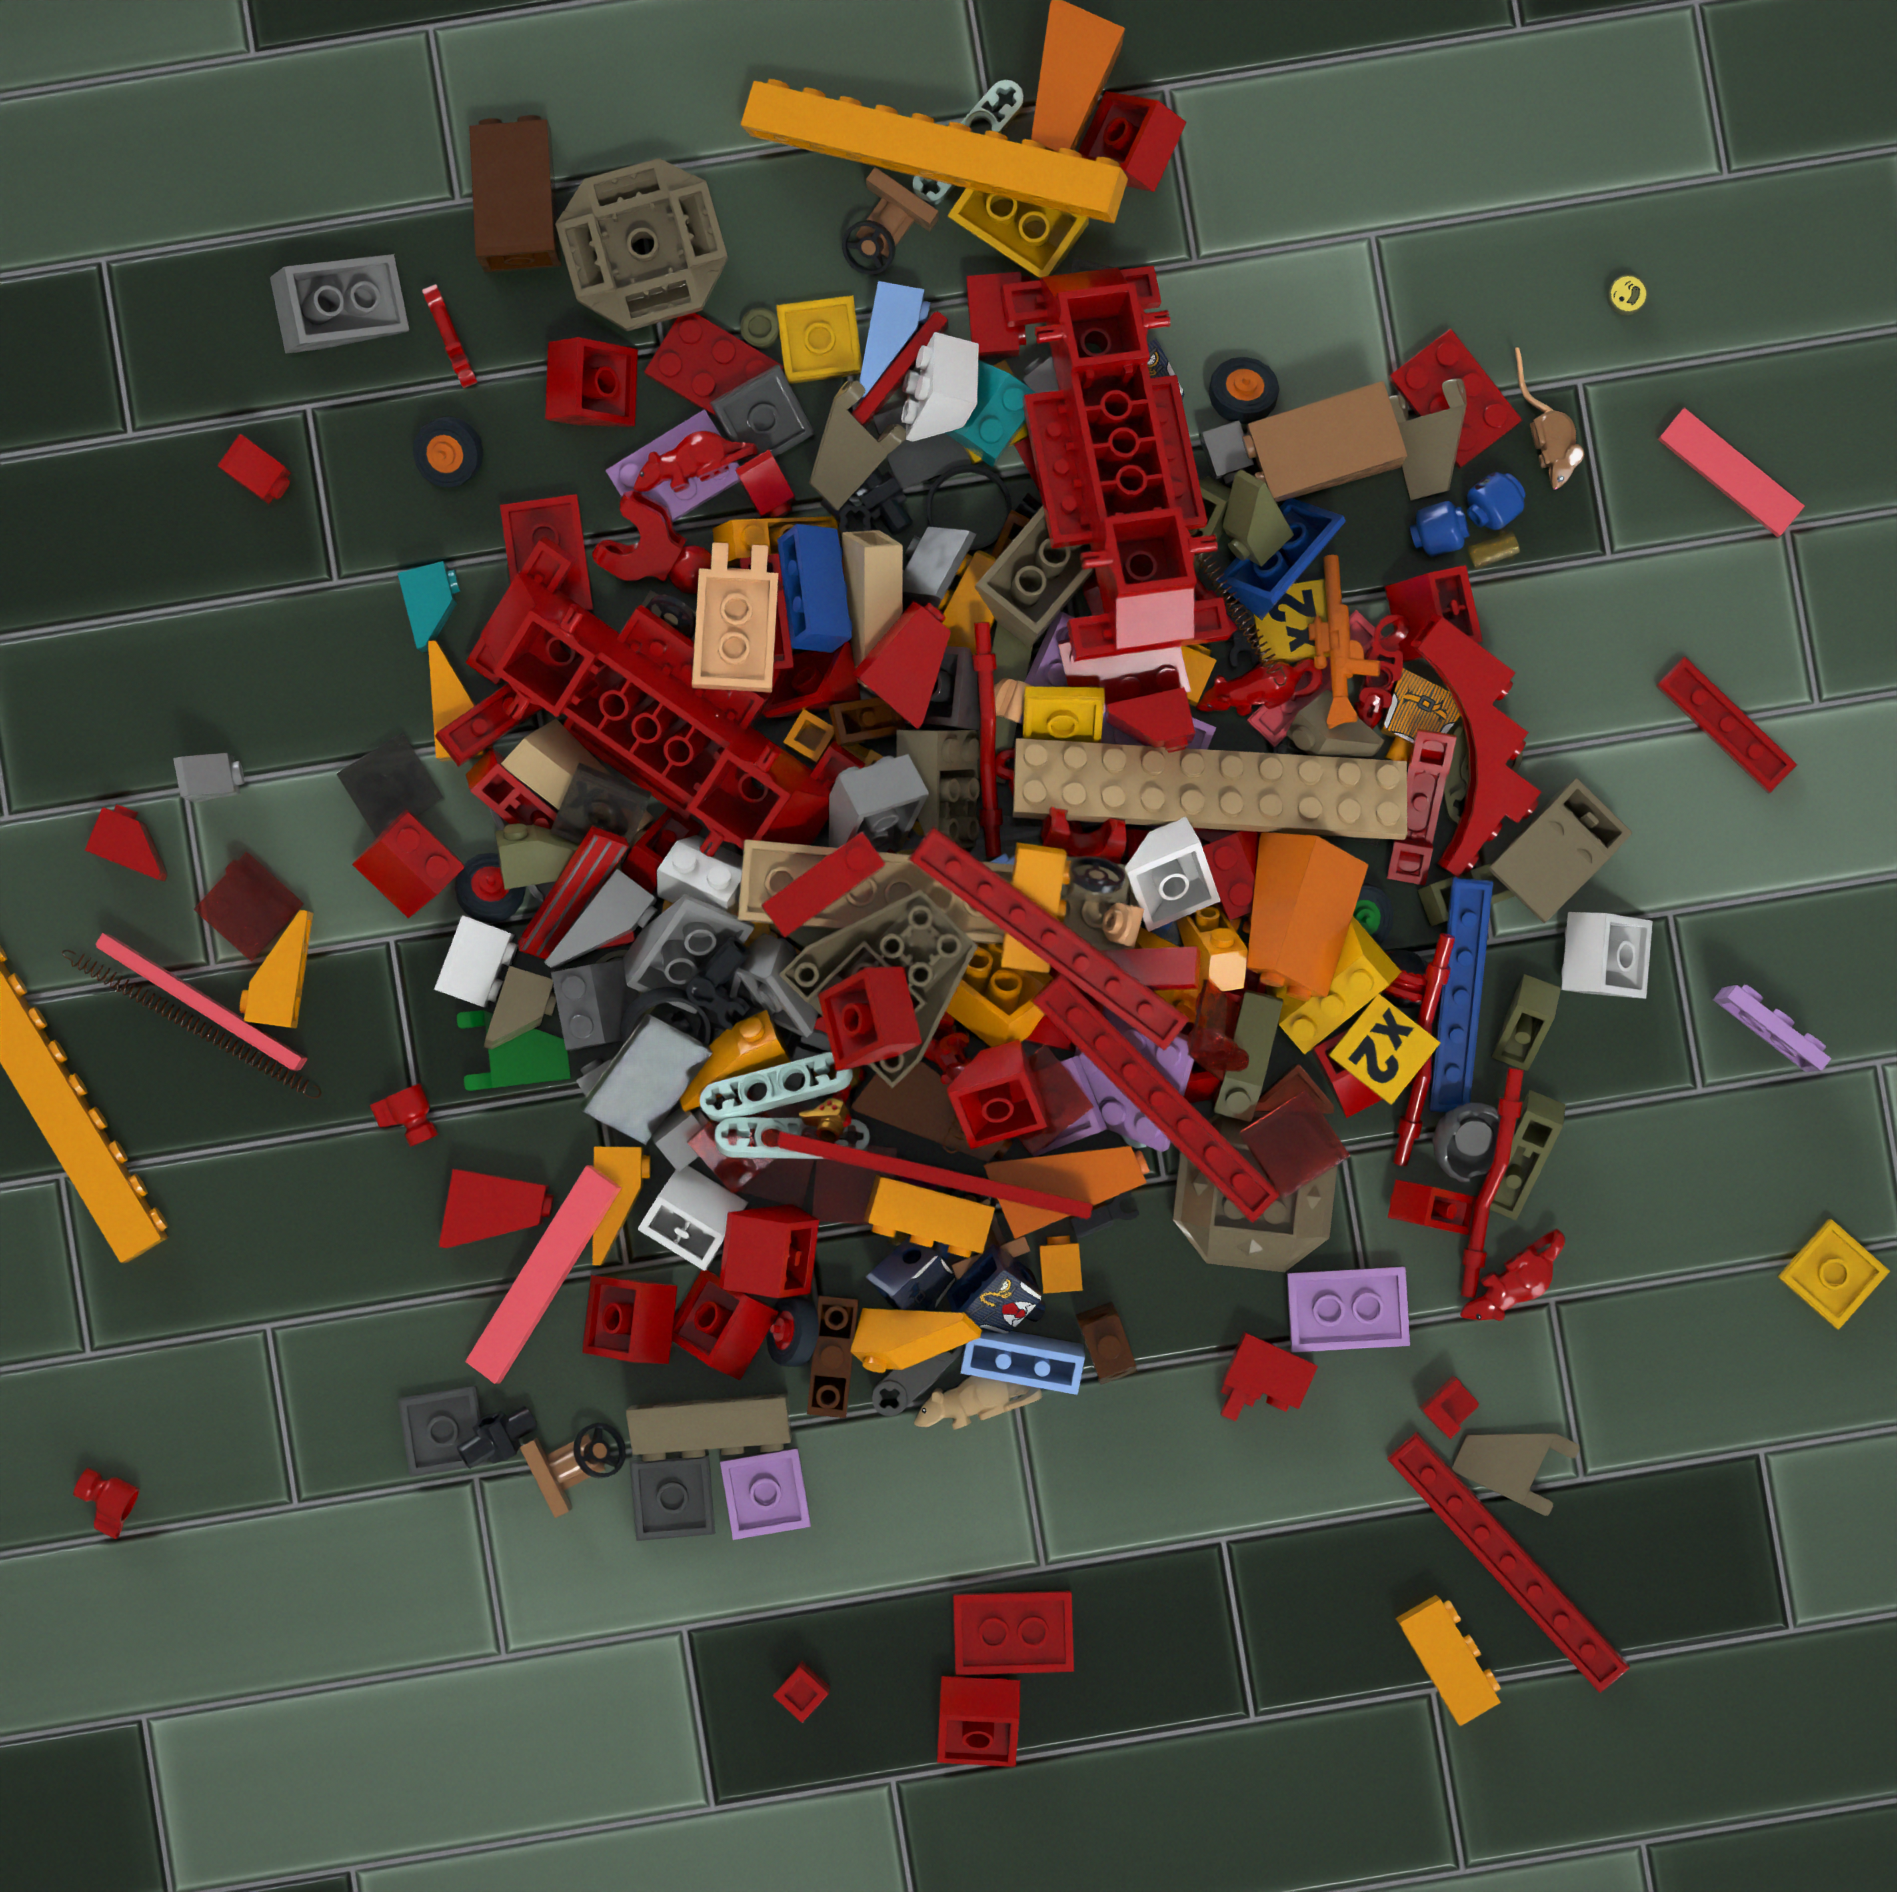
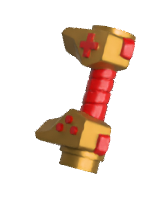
M835 1064L830 1065V1072L825 1074L831 1080L837 1078L836 1074L838 1071H836ZM862 1066L852 1068V1079L845 1089L834 1092L832 1098H829L816 1108L799 1113L805 1125L817 1126L816 1134L820 1139L826 1142H836L843 1134L844 1128L851 1124L852 1117L846 1108V1103L850 1090L860 1086L861 1082L865 1079L866 1072ZM814 1070V1077L816 1078L818 1075Z

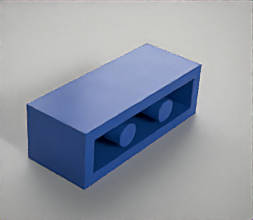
M796 524L777 539L791 648L832 653L852 638V621L848 612L847 584L844 581L841 561L842 548L839 545L838 531L835 528Z

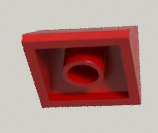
M847 641L832 653L810 650L793 655L794 668L782 671L762 713L767 718L799 716L804 709L810 713L829 709L831 705L861 700L857 677L852 674L855 670L849 642Z

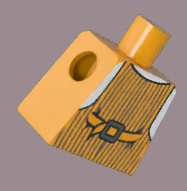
M1403 668L1400 680L1394 682L1391 691L1392 704L1386 708L1380 732L1394 739L1385 759L1407 761L1408 764L1417 728L1447 733L1459 718L1460 713L1449 691Z

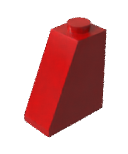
M913 601L852 674L907 722L919 729L924 722L951 631L942 624L946 617L928 602L923 607Z
M453 1169L439 1247L450 1248L543 1224L544 1217L550 1218L553 1209L554 1195L548 1194L550 1185Z

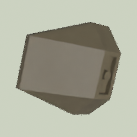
M920 889L807 946L779 975L823 1016L818 994L865 968L903 967L922 1043L899 1056L869 1063L894 1088L922 1059L978 946Z

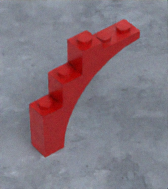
M1433 614L1410 646L1434 668L1449 689L1462 718L1468 744L1469 782L1464 810L1454 837L1437 863L1449 873L1459 877L1462 872L1466 874L1474 867L1479 858L1477 852L1485 841L1490 842L1498 835L1503 826V823L1500 821L1504 816L1517 824L1522 818L1525 820L1531 816L1538 806L1539 801L1537 797L1541 791L1505 765L1509 759L1511 761L1514 760L1522 752L1526 745L1524 738L1529 732L1492 705L1495 700L1500 701L1508 694L1513 685L1511 679L1516 672L1445 618Z

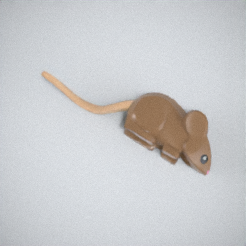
M1516 347L1518 381L1521 392L1530 404L1544 412L1533 420L1534 422L1530 424L1536 449H1541L1542 454L1539 455L1541 469L1549 467L1551 486L1556 490L1568 481L1574 468L1583 460L1584 450L1581 445L1576 444V429L1572 419L1565 413L1555 411L1548 405L1538 401L1529 393L1524 381L1520 349Z

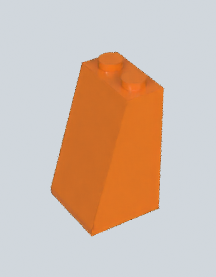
M1051 0L1031 140L1043 144L1045 150L1059 152L1060 148L1076 150L1122 49L1124 27L1066 1Z
M1262 832L1259 839L1247 968L1260 974L1261 982L1275 987L1287 988L1286 994L1292 998L1302 1001H1309L1310 996L1327 998L1368 864L1318 836Z
M1131 1146L993 1161L983 1165L989 1180L1092 1203L1093 1205L1147 1183L1144 1174L1150 1172L1141 1150L1133 1152ZM998 1199L1015 1239L1070 1216Z

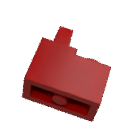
M1021 272L966 276L971 342L979 344L978 360L1019 357V346L1026 345L1025 325L1007 327L1000 290L1004 284L1031 281L1030 276H1021Z
M1243 1331L1221 1380L1223 1385L1220 1392L1227 1395V1399L1220 1415L1236 1422L1244 1403L1253 1407L1256 1399L1260 1400L1263 1393L1268 1395L1265 1402L1280 1410L1287 1412L1289 1406L1299 1409L1318 1366Z

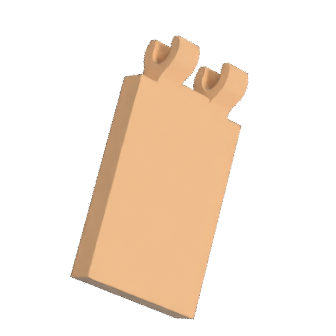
M713 543L711 569H699L692 688L772 692L778 573H767L768 546L752 545L751 569L728 568V543Z

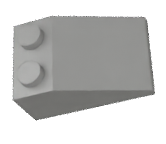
M394 254L286 266L270 277L285 354L325 349L409 331Z
M909 754L897 758L886 756L871 766L861 769L851 767L838 775L829 795V848H840L863 832L877 852L886 853L889 848L895 852L901 851L929 795Z
M685 894L642 929L623 957L626 986L643 993L660 987H676L687 991V986L692 978L699 971L705 970V965L729 937H737L741 942L745 943L755 928L754 923L737 921L738 916ZM667 1002L693 1014L697 1012L696 1009L685 1003Z

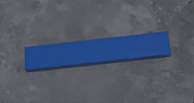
M1452 877L1447 934L1454 936L1455 941L1448 966L1451 968L1448 983L1442 986L1440 993L1436 1039L1440 1044L1434 1051L1429 1100L1430 1111L1448 1112L1454 1110L1459 1105L1470 1103L1493 888L1491 880Z

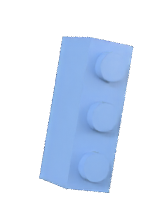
M979 1327L982 1330L980 1338L964 1344L961 1374L1078 1395L1085 1360L1084 1344L1014 1331L1004 1334Z

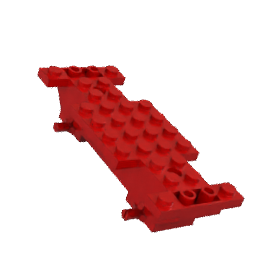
M1154 266L1119 270L1116 267L1041 277V280L1002 285L1000 293L1007 327L1046 323V326L1035 327L1036 341L1038 344L1050 343L1059 387L1058 391L1027 394L1023 397V408L1051 548L1090 544L1092 552H1082L1080 559L1083 570L1095 568L1104 614L1068 620L1067 628L1074 662L1228 640L1231 633L1223 597L1194 601V587L1197 583L1193 566L1194 556L1197 553L1216 552L1217 541L1215 542V534L1192 538L1188 531L1205 528L1208 522L1177 375L1150 378L1147 364L1150 358L1146 339L1148 329L1170 327L1171 323L1170 317H1168V310L1145 313L1144 311L1145 309L1159 308L1162 302ZM1094 343L1101 348L1102 352L1092 353L1085 347V344ZM1130 565H1141L1147 571L1148 576H1136L1131 571Z
M547 537L541 538L521 571L515 576L465 662L496 685L503 679L510 684L517 695L507 708V714L510 716L514 713L512 718L520 720L530 703L542 706L556 717L562 713L565 714L568 718L563 726L587 750L684 819L688 820L693 814L701 819L710 830V833L699 849L704 853L709 848L705 854L708 857H714L723 840L734 843L743 850L745 840L812 846L829 821V795L838 775L851 767L864 768L866 764L842 746L833 742L815 769L811 770L750 726L770 695L757 691L692 688L695 642L643 605L635 609L621 633L615 631L558 590L575 563L576 558ZM560 640L570 646L571 654L566 653L561 648ZM751 777L763 783L764 790L756 788L752 783Z

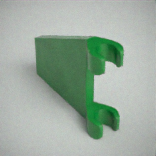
M484 1010L461 1012L457 1014V1025L460 1029L486 1026L487 1035L493 1013ZM533 1028L492 1050L488 1049L491 1072L466 1075L464 1077V1087L468 1091L571 1079L568 1051L565 1048L564 1039Z

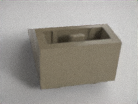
M897 730V757L909 754L929 793L917 817L925 836L934 826L960 847H976V838L979 834V822L976 818L977 798L980 791L977 780V759L980 754L977 730Z
M1575 778L1549 800L1492 863L1488 870L1543 923H1546L1611 858L1633 832L1585 785Z

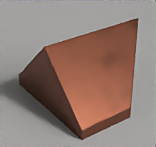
M1300 1064L1292 1065L1260 1095L1255 1111L1331 1114L1334 1113V1105Z

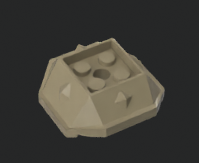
M660 158L584 179L565 211L562 212L555 223L577 301L626 331L703 310L728 261L707 182ZM642 238H647L654 242L652 251L645 255H640L633 251L634 244Z
M1255 1111L1252 1121L1249 1122L1216 1113L1207 1121L1266 1179L1280 1196L1252 1223L1180 1152L1172 1220L1205 1263L1286 1272L1330 1237L1338 1159L1302 1116Z

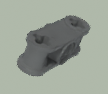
M964 1344L956 1347L952 1352L950 1350L903 1370L892 1369L874 1388L872 1402L876 1411L885 1416H894L902 1412L917 1396L922 1395L944 1373V1370L959 1357L963 1351ZM884 1388L888 1391L896 1388L899 1391L897 1395L899 1404L897 1406L891 1403L886 1406L882 1405L883 1394L880 1391Z

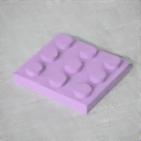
M1104 1006L1103 1016L1184 1097L1199 1040L1179 1032L1164 1051ZM1076 1048L1074 1056L1078 1055L1107 1129L1160 1152L1168 1150L1170 1141Z

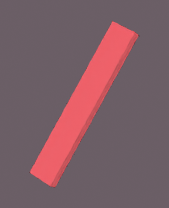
M102 933L95 944L99 950L294 1071L301 1070L308 1058L252 1023L244 1021V1018L112 935Z
M586 1166L466 1359L465 1362L494 1384L502 1382L620 1192L621 1186L593 1166Z

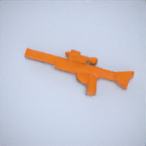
M1327 555L1323 558L1328 622H1322L1320 616H1315L1313 623L1308 624L1309 640H1315L1316 657L1314 658V667L1324 669L1327 666V658L1324 654L1330 653L1333 701L1326 721L1329 729L1343 723L1356 722L1358 720L1357 713L1348 699L1347 679L1353 677V674L1379 677L1381 661L1366 660L1361 643L1350 639L1349 610L1347 605L1342 604L1339 557L1337 555Z

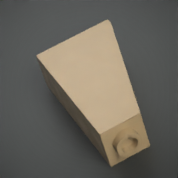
M880 530L842 532L849 617L852 621L850 645L855 669L902 615L903 545ZM857 678L859 684H861L863 687H866L867 691L873 692Z
M556 718L526 736L501 763L506 770L586 832H589L592 826L599 828V817L608 819L609 825L612 827L617 825V819L608 801L609 791L638 802ZM577 778L587 781L588 792L594 786L606 789L593 799L594 815L584 811V803L578 808L567 804L579 795ZM639 802L635 811L622 806L629 820V828L622 837L627 838L631 849L647 832L645 828L654 819Z

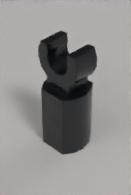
M1131 1191L1115 1196L1113 1201L1107 1205L1105 1201L1093 1205L1091 1216L1088 1219L1068 1216L1077 1239L1113 1226V1220L1117 1218L1122 1220L1136 1218L1139 1215L1138 1210L1125 1213L1120 1208V1202L1124 1198L1130 1197L1132 1195Z

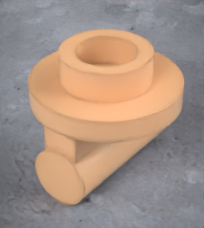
M1003 678L999 683L995 684L996 715L1019 723L1024 710L1025 686L1032 685L1010 678Z
M1124 903L1114 904L1105 913L1102 921L1106 938L1111 942L1135 947L1145 909L1133 905L1128 906Z

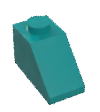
M443 561L398 573L416 647L421 653L428 651V641H435L457 605L455 593L461 592L455 569L449 571L448 566Z

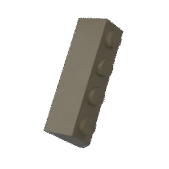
M1042 506L978 581L975 589L998 623L1028 648H1031L1094 573L1095 568L1083 570L1080 559L1082 552H1092L1090 544L1052 549Z
M788 1393L637 1404L630 1406L626 1410L633 1455L642 1454L643 1461L666 1459V1452L678 1451L682 1452V1458L705 1456V1449L721 1448V1455L745 1453L744 1446L760 1445V1452L784 1450L783 1443H791L792 1441Z

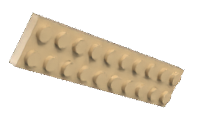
M1016 738L1013 817L1045 819L1049 814L1050 808L1055 807L1068 810L1067 821L1104 823L1109 818L1125 820V824L1164 826L1186 817L1192 828L1405 840L1407 836V761L1190 748L1168 753L1165 747L1154 748L1152 746Z
M745 840L737 921L774 924L761 905L838 848ZM877 852L886 864L882 870L802 925L803 927L841 930L921 889L973 942L1002 945L1004 933L1001 928L909 860L910 855ZM982 862L1011 884L1013 865ZM1129 882L1126 904L1137 907L1138 904ZM1060 897V899L1066 900L1063 924L1099 951L1134 949V947L1111 942L1105 936L1102 926L1103 917L1113 905Z

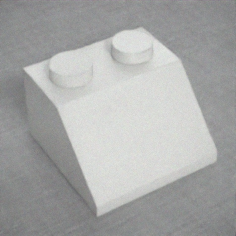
M1186 817L1150 831L1124 868L1138 907L1145 909L1142 918L1148 932L1221 901L1201 842Z
M697 835L676 841L657 869V896L675 903L686 894L736 915L739 908L743 856L720 846L714 857H708L705 854L709 848L704 853L699 849L705 839Z
M1568 912L1567 926L1565 928L1564 964L1561 970V990L1646 999L1653 921L1608 913Z
M462 915L434 989L488 1008L490 1001L496 1003L504 981L499 979L503 966L511 965L517 951L518 944L513 943L515 935Z

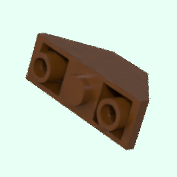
M819 1296L817 1310L819 1333L812 1358L807 1406L808 1415L846 1418L854 1355L850 1350L856 1333L858 1299Z

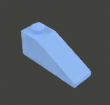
M878 281L859 381L866 391L858 400L859 403H861L918 333L919 324L924 325L928 321L931 302L924 301V289Z

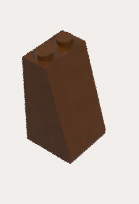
M525 115L518 117L517 122L502 123L501 119L488 118L480 120L479 125L469 126L475 252L484 272L562 266L560 239L555 225L558 220L551 128L547 119L541 120V117L537 115Z
M921 1060L894 1088L876 1073L851 1106V1108L859 1113L942 1145L945 1136L949 1134V1128L952 1127L951 1123L956 1121L954 1118L956 1112L947 1092V1087L950 1084H943L940 1081L941 1076ZM957 1122L953 1123L954 1127L962 1128ZM954 1128L950 1130L951 1133L962 1136L963 1140H958L952 1135H948L945 1141V1146L956 1150L959 1145L958 1151L989 1162L993 1156L1000 1161L1013 1144V1141L1008 1138L970 1149L965 1134L956 1131Z

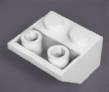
M934 332L928 345L921 346L914 370H908L903 381V392L907 393V401L903 407L901 420L903 423H906V440L917 441L964 427L977 405L978 343Z
M687 1165L679 1172L675 1170L657 1196L638 1230L705 1271L724 1243L728 1212L744 1210L748 1202Z

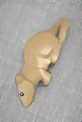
M970 1375L957 1387L951 1388L946 1392L941 1388H936L932 1392L931 1397L921 1406L914 1425L929 1427L943 1418H954L952 1426L955 1430L970 1424V1416L978 1414L981 1421L1035 1402L1042 1398V1392L1037 1387ZM1021 1394H1025V1395H1023V1396H1021V1397H1019V1398H1017V1399H1015V1400L1010 1401V1398H1012V1397H1015V1396L1021 1395Z

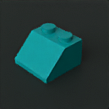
M978 360L977 405L964 427L945 432V434L972 451L993 468L1026 423L1023 408L1024 395L1035 394L1036 392L1010 373Z

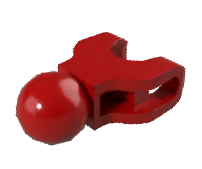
M637 491L625 492L620 500V511L625 518L638 527L640 541L636 544L624 545L610 539L603 540L595 546L592 552L594 562L625 581L639 580L646 576H654L665 581L667 575H669L672 584L681 592L698 594L699 569H711L712 554L703 547L695 545L684 546L687 539L675 531L672 517L666 506Z
M1055 807L1050 808L1049 814L1041 827L1043 846L1064 849L1066 856L1070 857L1093 856L1120 864L1127 842L1125 820L1109 818L1099 829L1093 832L1078 833L1069 828L1066 820L1068 810Z

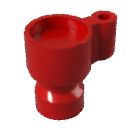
M421 1083L369 1105L379 1127L397 1124L405 1126L406 1132L404 1135L409 1147L439 1135L434 1123L427 1119L430 1104Z
M88 1467L78 1479L73 1496L85 1502L94 1501L96 1506L94 1529L117 1539L123 1529L125 1520L135 1506L140 1489L117 1477L104 1480L101 1473Z

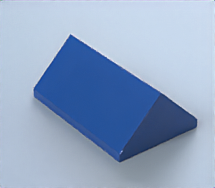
M1293 498L1286 499L1279 509L1294 535L1262 566L1249 559L1242 561L1236 557L1223 572L1224 575L1217 580L1218 583L1228 579L1221 587L1225 589L1232 586L1227 592L1230 594L1236 592L1233 597L1236 599L1240 598L1238 600L1240 603L1244 604L1260 620H1263L1334 538L1346 521L1343 515Z

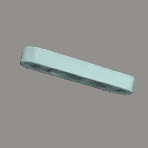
M1011 80L998 81L969 112L961 124L970 127L975 119L981 118L989 121L992 131L1002 133L1022 109V89ZM1011 91L1014 93L1013 103L1015 105L1011 107L1005 104L998 112V117L1003 120L998 122L993 113L984 108L988 105L990 110L993 111L999 103V96L997 94L1001 92L1006 95ZM915 176L913 179V193L931 206L939 204L955 187V185L938 181L937 189L939 192L935 194L930 191L925 195L922 193L923 184L921 181L923 179L929 182L932 180Z
M827 1052L714 1082L706 1086L702 1091L700 1105L706 1115L717 1122H721L726 1118L744 1117L841 1091L851 1082L852 1068L838 1071L836 1074L837 1078L831 1080L825 1074L830 1072V1065L835 1063L832 1052ZM811 1069H814L818 1075L816 1076L819 1082L818 1085H814V1078L810 1073ZM802 1073L805 1075L803 1087L797 1091L787 1090L785 1082L789 1075ZM755 1083H764L767 1086L765 1097L759 1101L749 1100L747 1097L748 1089ZM735 1089H738V1095L740 1100L742 1101V1105H739L734 1099L737 1097V1095L734 1092ZM722 1094L725 1099L729 1100L722 1102V1109L717 1110L714 1105L710 1104L715 1103L716 1096Z
M732 1117L721 1121L716 1127V1148L720 1153L728 1157L826 1159L778 1148L779 1146L768 1147L761 1141L762 1133L771 1128L800 1136L806 1130H817V1126H807L801 1118ZM852 1119L851 1124L844 1128L840 1138H845L848 1131H855L856 1138H862V1140H858L856 1147L852 1148L866 1151L870 1138L869 1130L859 1120ZM735 1129L737 1136L749 1137L750 1129H756L754 1137L755 1147H749L750 1138H740L737 1140L736 1145L731 1146L728 1139L721 1138V1136H728L729 1130ZM838 1140L834 1143L848 1147L846 1140Z

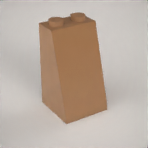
M1384 381L1249 423L1246 429L1248 435L1242 436L1248 459L1255 457L1259 472L1255 473L1254 477L1265 482L1275 502L1400 468L1407 457Z

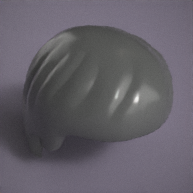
M1481 1102L1466 1103L1455 1107L1454 1110L1448 1111L1438 1121L1433 1135L1434 1156L1439 1166L1448 1176L1461 1182H1469L1471 1177L1488 1174L1494 1160L1501 1115L1497 1114L1498 1110L1495 1107Z

